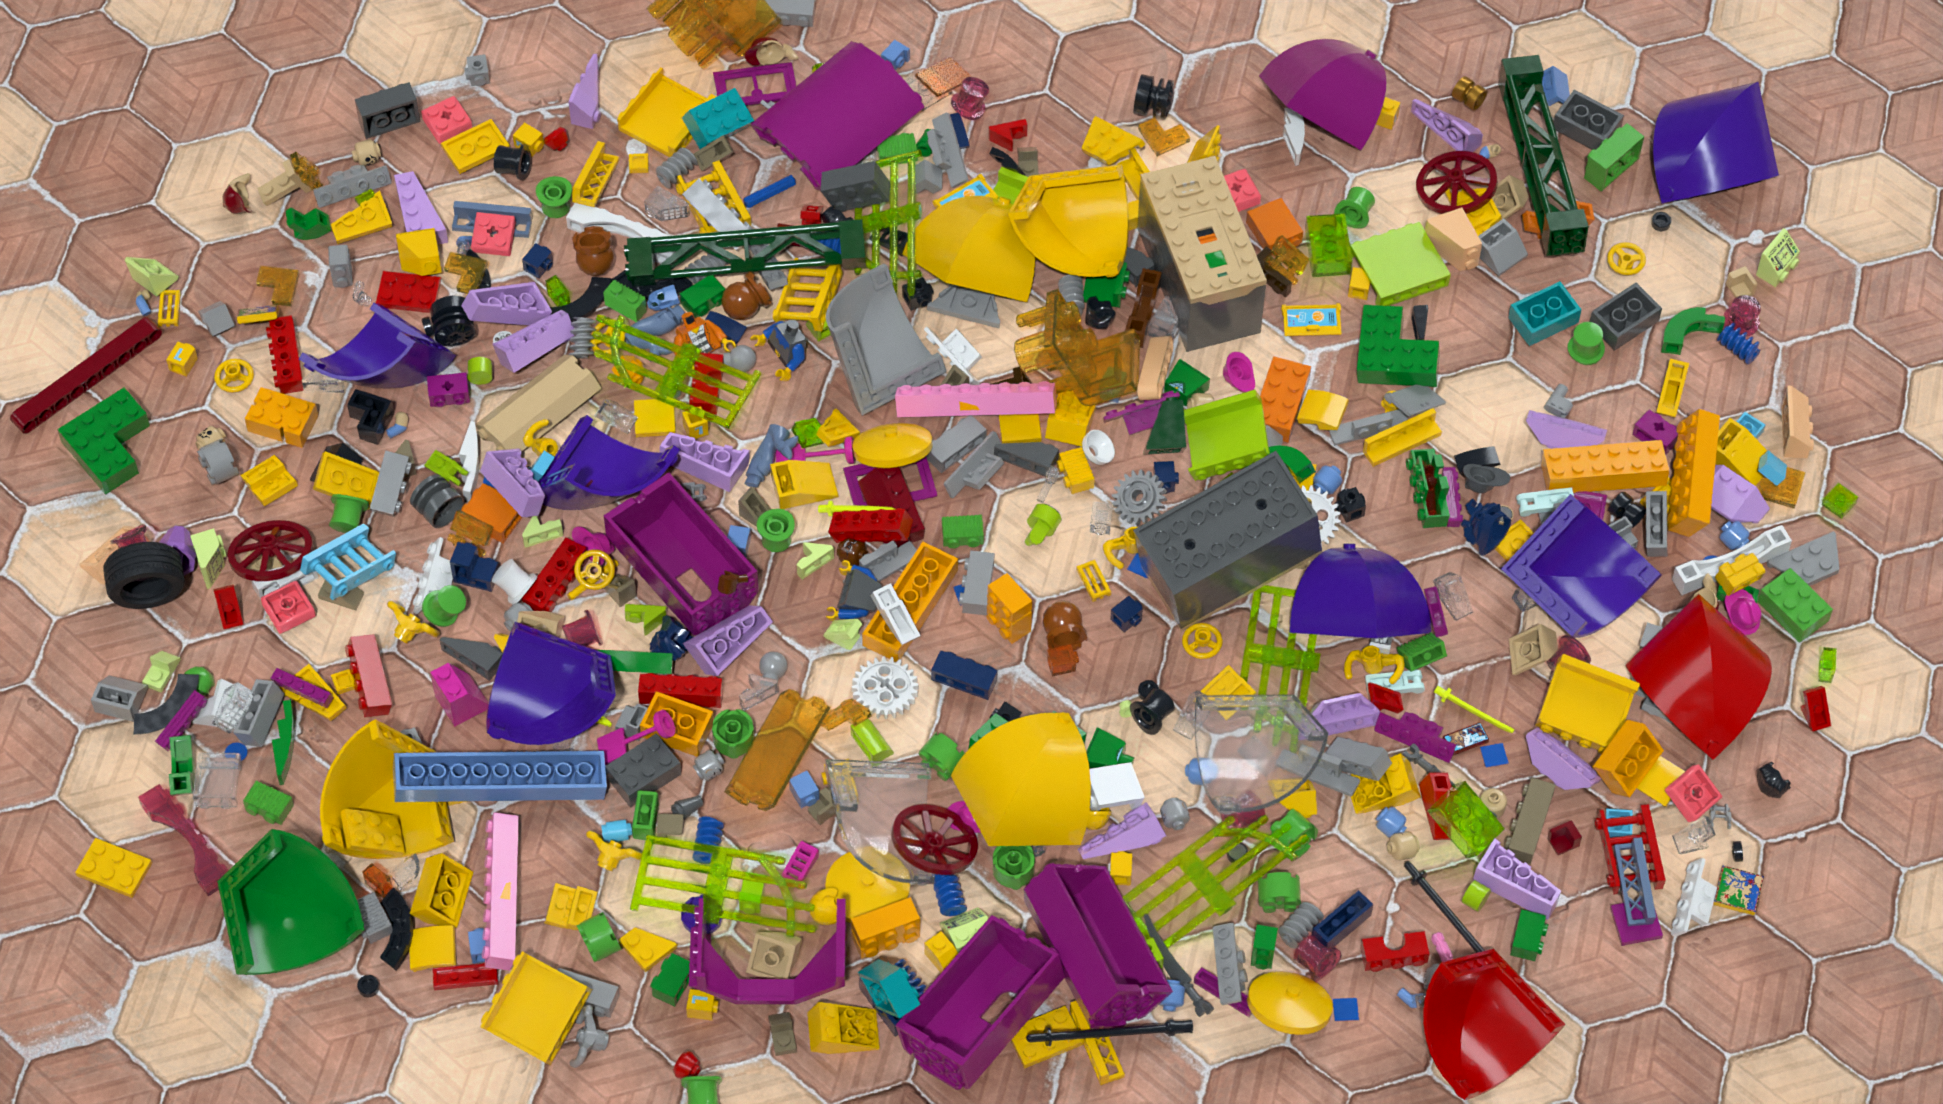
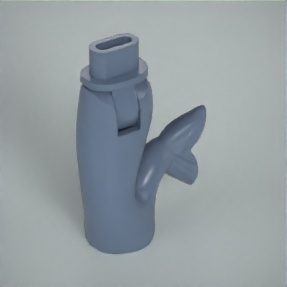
M676 305L673 308L668 307L667 310H662L634 323L625 330L624 344L631 352L649 349L650 362L657 360L660 355L671 354L673 348L645 336H659L669 333L681 323V316L685 312L679 305Z
M771 424L765 438L751 459L746 472L747 479L744 484L757 488L760 482L765 480L764 476L770 473V464H773L777 450L790 460L793 455L792 449L798 442V436L789 438L790 433L787 429Z

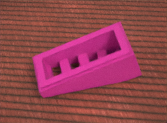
M800 841L780 876V881L798 889L818 859L819 850ZM798 859H801V860H803V861H805V862H807V863L804 864V863L798 861ZM796 866L802 869V872L794 869L793 867ZM789 873H792V874H794L795 876H797L798 879H795V878L789 876L788 874H789Z

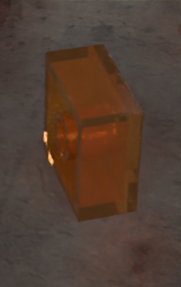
M371 863L362 872L365 884L382 898L393 888L391 878Z

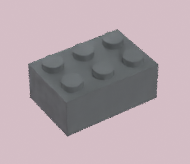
M410 82L355 99L359 124L366 139L420 122L417 99Z
M1574 89L1555 114L1554 127L1556 131L1592 150H1596L1604 139H1609L1617 128L1622 127L1624 115Z
M872 161L822 172L820 191L830 205H835L833 209L843 212L854 208L888 202L890 197V181L878 164Z
M1636 282L1593 310L1590 322L1597 324L1602 329L1603 339L1615 351L1659 322L1662 308Z
M656 733L606 765V778L629 807H632L636 804L637 792L639 790L655 792L680 776L681 764Z

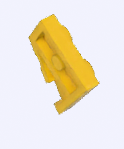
M636 927L618 940L622 948L645 973L677 949L675 942Z

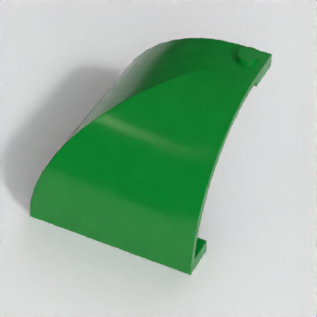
M271 829L217 881L237 975L279 973L313 964L340 951L364 931V922L362 921L358 901L343 873L321 850L291 833Z

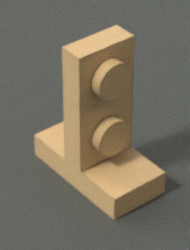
M290 159L282 162L286 172L257 188L266 206L298 187L306 194L313 190L308 176Z

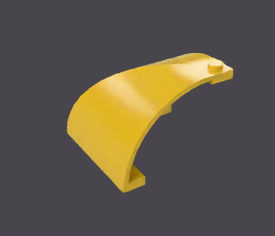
M1122 164L1031 175L1028 177L1008 213L1014 231L1024 246L1043 263L1067 274L1084 277H1114L1119 274L1126 257L1129 233L1128 200Z
M965 196L949 201L932 211L920 222L902 252L904 256L945 283L1023 302L1028 301L1034 276L1035 256L1024 246L1014 231L1008 215L1013 204L1010 203L1011 200L1001 196L999 199L987 196Z
M1069 713L1033 714L1007 722L979 739L955 766L951 777L988 846L1081 845L1089 818L1091 781L1086 749L1082 737Z
M376 719L359 729L336 755L323 785L320 801V821L323 834L322 841L325 846L352 857L392 859L429 852L454 842L446 802H394V753H436V751ZM346 808L398 816L405 853L400 857L347 850L341 811Z

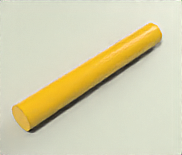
M613 559L614 566L616 568L619 564L615 559ZM608 564L602 567V572L606 575L609 573ZM588 578L585 581L591 584H595L601 578ZM580 584L569 592L567 597L572 601L587 590V588Z

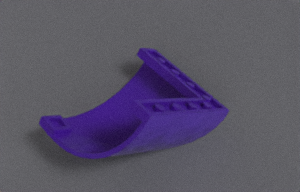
M1759 82L1671 101L1661 109L1656 121L1653 140L1654 167L1661 203L1712 193L1779 176Z
M373 302L370 310L375 312L365 327L343 348L320 359L302 352L299 360L305 363L303 366L312 372L316 370L323 375L364 387L391 389L413 386L427 381V376H436L453 361L456 354L384 306Z
M586 415L576 423L554 456L555 458L538 481L545 494L542 505L562 510H584L600 507L646 488L660 478L667 468L677 461L678 457L676 455L680 449L672 445L666 448L664 452L658 453L631 447L590 425L593 419Z
M1571 494L1501 568L1574 638L1586 637L1612 623L1632 607L1662 576L1628 542Z
M1344 543L1343 547L1328 549L1319 554L1310 563L1298 585L1290 619V633L1386 638L1431 632V619L1427 601L1421 587L1410 571L1392 556L1374 549L1358 548L1354 543Z
M514 622L500 659L490 694L486 718L487 733L495 739L502 738L527 745H544L561 742L584 732L605 714L616 696L611 655Z

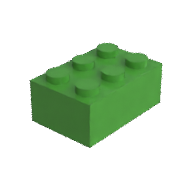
M1628 123L1622 128H1617L1609 139L1603 140L1599 148L1593 149L1588 154L1584 179L1602 192L1639 160L1644 136Z
M1791 568L1762 588L1757 601L1799 643L1829 622L1833 611Z

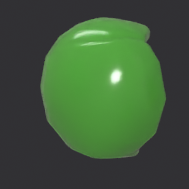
M195 666L184 673L199 674L196 691L202 696L207 695L211 687L215 686L214 677L206 668Z

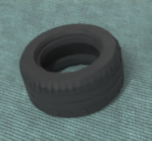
M138 542L129 544L114 551L103 565L107 595L115 604L124 608L147 609L166 604L180 594L185 583L180 554L174 548L164 543Z

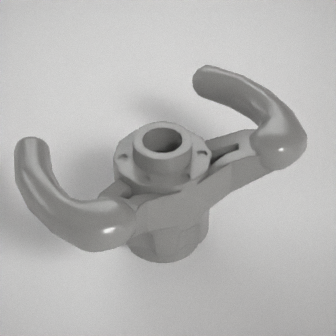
M585 1005L576 1019L577 1024H582L585 1021V1026L577 1032L576 1042H579L580 1048L577 1058L570 1061V1066L573 1068L581 1066L590 1050L604 1051L608 1044L609 1035L602 1030L596 1029L592 1016L593 1007L591 1005Z

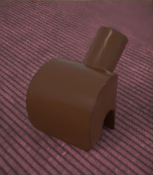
M724 570L725 575L722 574L719 577L717 589L723 594H732L736 591L738 583L748 582L747 574L737 575Z

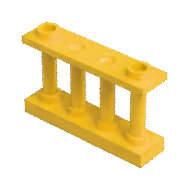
M720 160L713 162L711 174L698 179L702 182L705 179L708 182H718L719 188L711 191L715 195L719 193L725 196L727 202L724 205L729 210L733 207L740 215L738 219L742 223L746 221L751 226V217ZM681 175L677 176L678 184L675 187L679 196L698 179L685 183ZM683 196L700 227L699 232H717L712 225L708 226L705 218Z
M829 265L826 269H789L788 285L784 286L777 307L773 310V320L775 322L785 321V319L810 321L815 331H822L826 321L827 308L835 297L843 275L841 266ZM801 276L825 277L821 284L799 283ZM796 290L819 291V295L816 298L794 297ZM790 305L814 306L813 311L810 313L788 312Z

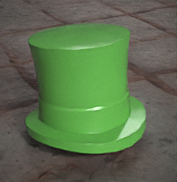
M558 176L541 180L536 186L535 191L538 200L542 203L543 213L550 218L565 216L570 210L569 200L572 196V185L566 178Z
M1353 187L1349 190L1346 200H1342L1336 205L1334 210L1335 217L1339 222L1348 227L1365 228L1369 223L1368 212L1374 206L1375 198L1369 190L1363 187Z
M1583 322L1577 325L1574 330V336L1568 343V353L1572 359L1583 365H1593L1599 362L1605 352L1602 329L1593 322Z
M333 494L331 501L334 504V512L329 526L342 533H347L358 527L361 514L368 509L369 502L357 497Z
M772 509L764 512L757 520V530L762 536L763 546L771 552H782L790 546L791 535L795 529L792 514L784 509Z
M444 586L440 590H434L426 595L422 602V612L427 620L434 625L440 627L450 626L456 621L458 613L462 612L465 608V595L456 586Z
M691 1076L681 1079L682 1087L687 1089L688 1104H719L717 1085L722 1082V1077Z

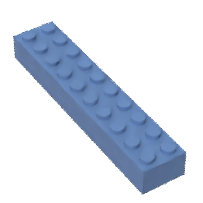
M604 751L394 753L393 759L394 802L604 800L607 789Z

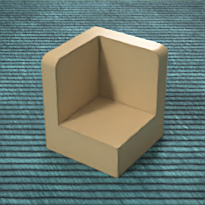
M1744 266L1728 274L1726 285L1736 300L1740 301L1755 294L1757 282L1747 267Z

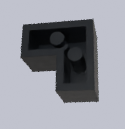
M355 389L347 404L349 416L359 420L357 425L359 438L378 445L394 415L392 401Z

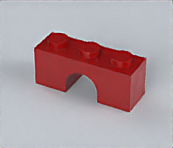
M700 353L699 360H695L694 372H697V375L692 379L694 393H690L689 404L693 405V409L701 406L704 414L717 415L719 388L710 387L707 384L713 381L722 382L724 370L723 354Z
M1425 931L1405 933L1402 940L1403 947L1399 950L1387 948L1383 936L1362 939L1360 949L1365 971L1378 972L1385 968L1400 969L1404 966H1422L1428 963L1430 953Z

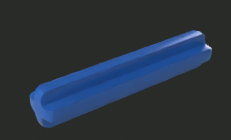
M789 175L744 197L743 202L745 206L750 208L796 184L795 178Z

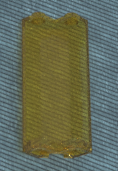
M790 689L780 693L724 793L742 805L748 806L749 803L758 805V809L762 811L774 808L830 709L825 704V701L815 696L804 700L798 692Z

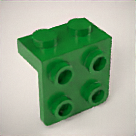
M1124 262L1119 274L1114 277H1086L1083 291L1084 302L1087 303L1089 297L1096 296L1099 301H1110L1112 307L1120 308L1122 298H1126L1127 287H1124L1125 282H1129L1130 271H1127V263Z

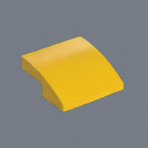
M1308 389L1297 416L1298 423L1317 424L1319 430H1338L1349 400L1334 393Z
M275 455L241 475L245 484L263 506L268 505L298 486L296 480L286 471L284 464Z
M1228 665L1199 694L1227 721L1256 694V691Z
M1660 756L1636 789L1666 808L1671 798L1665 792V789L1685 771Z
M555 883L544 924L578 930L576 925L591 918L598 892L580 886L574 889Z
M453 925L414 929L409 948L410 969L413 972L432 967L456 966L455 927Z

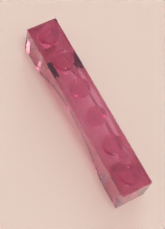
M158 784L138 797L140 805L152 822L173 828L189 842L195 856L194 874L196 881L206 895L210 896L218 891L217 881L228 872V869L223 863L221 865L218 863V856L212 848L208 849L206 847L207 842L201 833L197 835L194 831L196 827L191 819H185L182 807L178 803L176 805L173 803V796L170 795V791L167 788L164 790Z

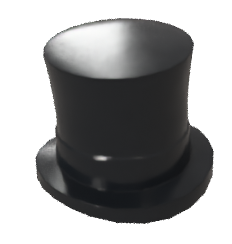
M521 144L520 148L499 145L494 154L495 172L497 174L509 173L516 175L518 180L526 179L532 167L529 147L526 144Z
M1157 688L1152 689L1143 701H1135L1130 705V712L1134 721L1142 731L1149 735L1157 734L1162 728V720L1175 709L1169 695Z

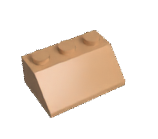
M1787 386L1781 406L1783 457L1808 458L1809 452L1813 451L1814 440L1810 439L1813 423L1809 422V417L1812 415V405H1809L1806 395L1793 386Z
M123 526L79 565L100 584L105 585L103 565L114 551L129 544L150 541L139 527Z

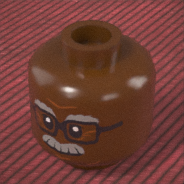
M847 538L839 543L836 553L840 562L847 560L851 566H859V560L868 551L864 542Z

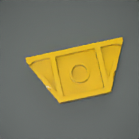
M1095 116L1081 149L1085 154L1109 166L1118 159L1129 155L1130 149L1138 145L1142 148L1145 143L1142 139Z
M1477 188L1473 190L1480 197L1485 193L1487 188ZM1448 189L1445 192V196L1451 205L1452 192ZM1463 189L1458 191L1457 206L1474 201ZM1493 199L1480 209L1466 214L1478 236L1502 220Z

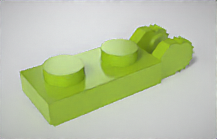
M437 450L433 452L424 464L428 470L435 474H440L445 480L451 481L457 486L461 484L460 480L454 477L457 471L465 476L469 473L456 461Z

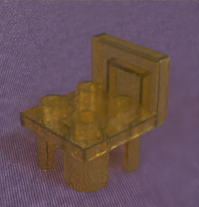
M655 0L647 7V10L655 19H660L680 0ZM682 0L663 17L662 21L671 29L668 33L670 39L685 55L691 56L695 53L698 65L704 69L727 47L737 56L745 55L753 41L757 38L765 37L781 22V18L766 0Z
M1058 289L1047 292L1046 306L1016 316V324L1019 327H1033L1045 323L1044 331L1016 340L1014 352L1020 368L1025 373L1044 367L1049 372L1058 369L1062 376L1047 381L1055 383L1056 394L1073 391L1082 405L1093 406L1137 391L1140 338L1134 329L1097 340L1094 331L1090 327L1084 329L1080 324L1081 316L1074 301L1066 302Z

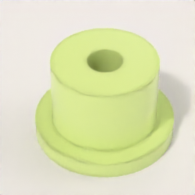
M1128 700L1122 701L1119 705L1120 716L1124 718L1132 716L1130 712L1131 702Z

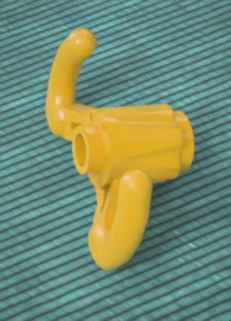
M547 419L537 421L526 431L523 437L525 446L532 447L537 456H540L544 450L552 456H555L558 451L556 441L551 438L533 439V434L536 431L548 426L549 421Z
M1130 527L1125 530L1124 535L1120 538L1107 540L1103 544V551L1107 560L1118 569H1123L1124 564L1113 555L1112 550L1124 549L1131 554L1138 553L1133 532L1138 527Z
M394 601L387 603L388 608L393 610L398 621V625L394 630V636L407 644L409 641H412L416 634L423 632L435 638L439 637L440 632L426 623H419L420 619L411 613L409 616L403 614L405 608Z
M1370 645L1365 647L1363 651L1353 650L1349 653L1344 663V674L1346 679H1352L1351 667L1353 661L1356 660L1362 663L1365 671L1370 674H1377L1382 671L1384 666L1396 664L1397 668L1389 678V683L1395 684L1404 671V657L1399 654H1383L1379 648Z
M593 831L586 832V837L593 840L600 851L597 859L599 861L597 865L613 872V869L617 868L620 860L629 857L639 861L644 859V855L634 849H621L622 845L610 840L609 843H606L602 840L600 834Z

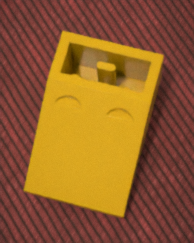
M1219 125L1196 142L1187 163L1216 156L1219 164L1220 157L1218 155L1221 149L1219 144L1222 135L1219 134Z
M1060 390L1057 396L1055 413H1050L1048 417L1045 438L1082 446L1084 436L1090 431L1099 398L1088 394L1074 393L1071 390Z
M1729 418L1718 432L1715 464L1726 466L1754 486H1757L1764 477L1758 471L1759 460L1767 450L1747 428Z
M787 460L770 464L771 479L780 509L839 497L830 464L827 462Z
M1401 753L1390 757L1392 764L1379 781L1351 774V776L1360 779L1359 786L1353 796H1351L1356 814L1381 810L1385 807L1401 806L1421 798L1411 763Z
M818 1002L807 1012L811 1052L838 1054L880 1049L875 1009Z

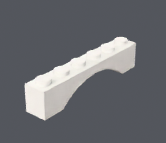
M574 203L566 216L567 228L579 233L584 232L585 227L600 226L606 232L609 231L610 233L623 235L628 238L674 236L662 233L655 228L646 227L640 222H633L624 216L612 214L606 209ZM675 252L654 253V261L661 264Z
M1780 525L1763 532L1748 544L1726 555L1709 560H1692L1675 567L1672 581L1681 595L1704 587L1703 579L1707 573L1711 575L1714 582H1717L1715 576L1719 572L1718 568L1726 562H1729V564L1735 562L1734 559L1739 555L1754 553L1759 563L1762 564L1788 552L1792 540L1784 527Z

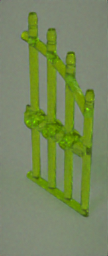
M921 150L875 161L880 168L890 165V208L888 210L880 212V204L872 205V213L862 216V208H854V220L862 219L863 232L872 231V261L866 257V267L872 270L879 266L880 230L890 227L889 272L893 281L892 285L895 293H897V279H907V292L909 296H913L915 293V278L922 277L921 271L915 270V221L921 219L922 215L921 202L915 203V159L922 157ZM908 161V204L898 207V163ZM908 222L907 271L897 272V226ZM854 268L855 274L860 275L862 268Z
M600 314L596 317L598 322L605 323V325L614 328L612 336L602 334L599 331H594L592 334L595 339L610 344L611 354L604 353L601 350H595L594 352L597 358H602L614 364L620 375L618 377L615 374L609 373L607 376L608 380L725 428H730L761 376V372L755 370L751 375L700 354L702 349L694 344L684 342L682 346L626 325L624 324L625 317L621 315L618 316L617 320L609 317L606 318V316ZM623 331L677 354L673 361L619 340L620 332ZM619 348L665 366L668 369L663 376L620 358ZM695 361L745 380L747 384L744 389H740L691 368ZM626 369L657 381L659 384L655 390L635 383L631 380ZM686 376H690L739 397L735 404H732L685 385L683 381ZM679 390L729 410L730 413L724 419L677 400L674 396Z
M1265 585L1253 593L1240 677L1248 682L1250 663L1263 664L1258 698L1254 695L1249 699L1255 710L1253 732H1260L1262 719L1264 718L1274 726L1272 746L1278 747L1281 731H1285L1293 735L1291 752L1298 755L1311 673H1318L1321 653H1315L1316 634H1309L1307 651L1295 650L1297 633H1290V627L1286 648L1274 646L1282 596L1295 598L1297 590ZM1262 593L1274 594L1266 645L1254 643ZM1271 666L1283 667L1275 717L1264 708ZM1291 669L1303 670L1295 727L1283 722Z
M1231 815L1122 898L1141 933L1146 939H1150L1147 926L1141 918L1188 882H1192L1197 891L1153 924L1156 931H1159L1202 897L1205 898L1210 906L1163 941L1168 949L1215 912L1220 917L1230 911L1236 905L1233 899L1287 857L1292 862L1295 861L1298 855L1294 852L1301 845L1307 843L1310 838L1307 834H1304L1287 847L1278 839L1292 828L1288 822L1269 835L1256 831L1261 825L1268 822L1269 818L1266 815L1261 816L1246 828H1227V826L1232 825L1235 821V818ZM1214 837H1233L1203 861L1195 853ZM1247 837L1261 841L1214 877L1209 871V866ZM1270 845L1281 851L1229 892L1220 884ZM1176 866H1179L1185 875L1135 912L1129 902Z
M646 835L630 910L638 911L639 905L694 914L695 905L641 897L643 886L650 885L703 894L705 920L709 924H719L720 918L786 929V936L794 937L795 931L816 933L817 929L814 925L795 922V909L812 912L815 909V905L793 900L788 887L806 889L807 883L783 878L772 865L773 863L784 865L786 858ZM656 844L711 853L710 866L650 856L652 846ZM733 857L758 861L770 876L732 870ZM648 864L708 874L706 884L702 886L647 877ZM735 878L778 885L784 899L726 890L728 879ZM724 898L784 907L787 910V921L722 910Z

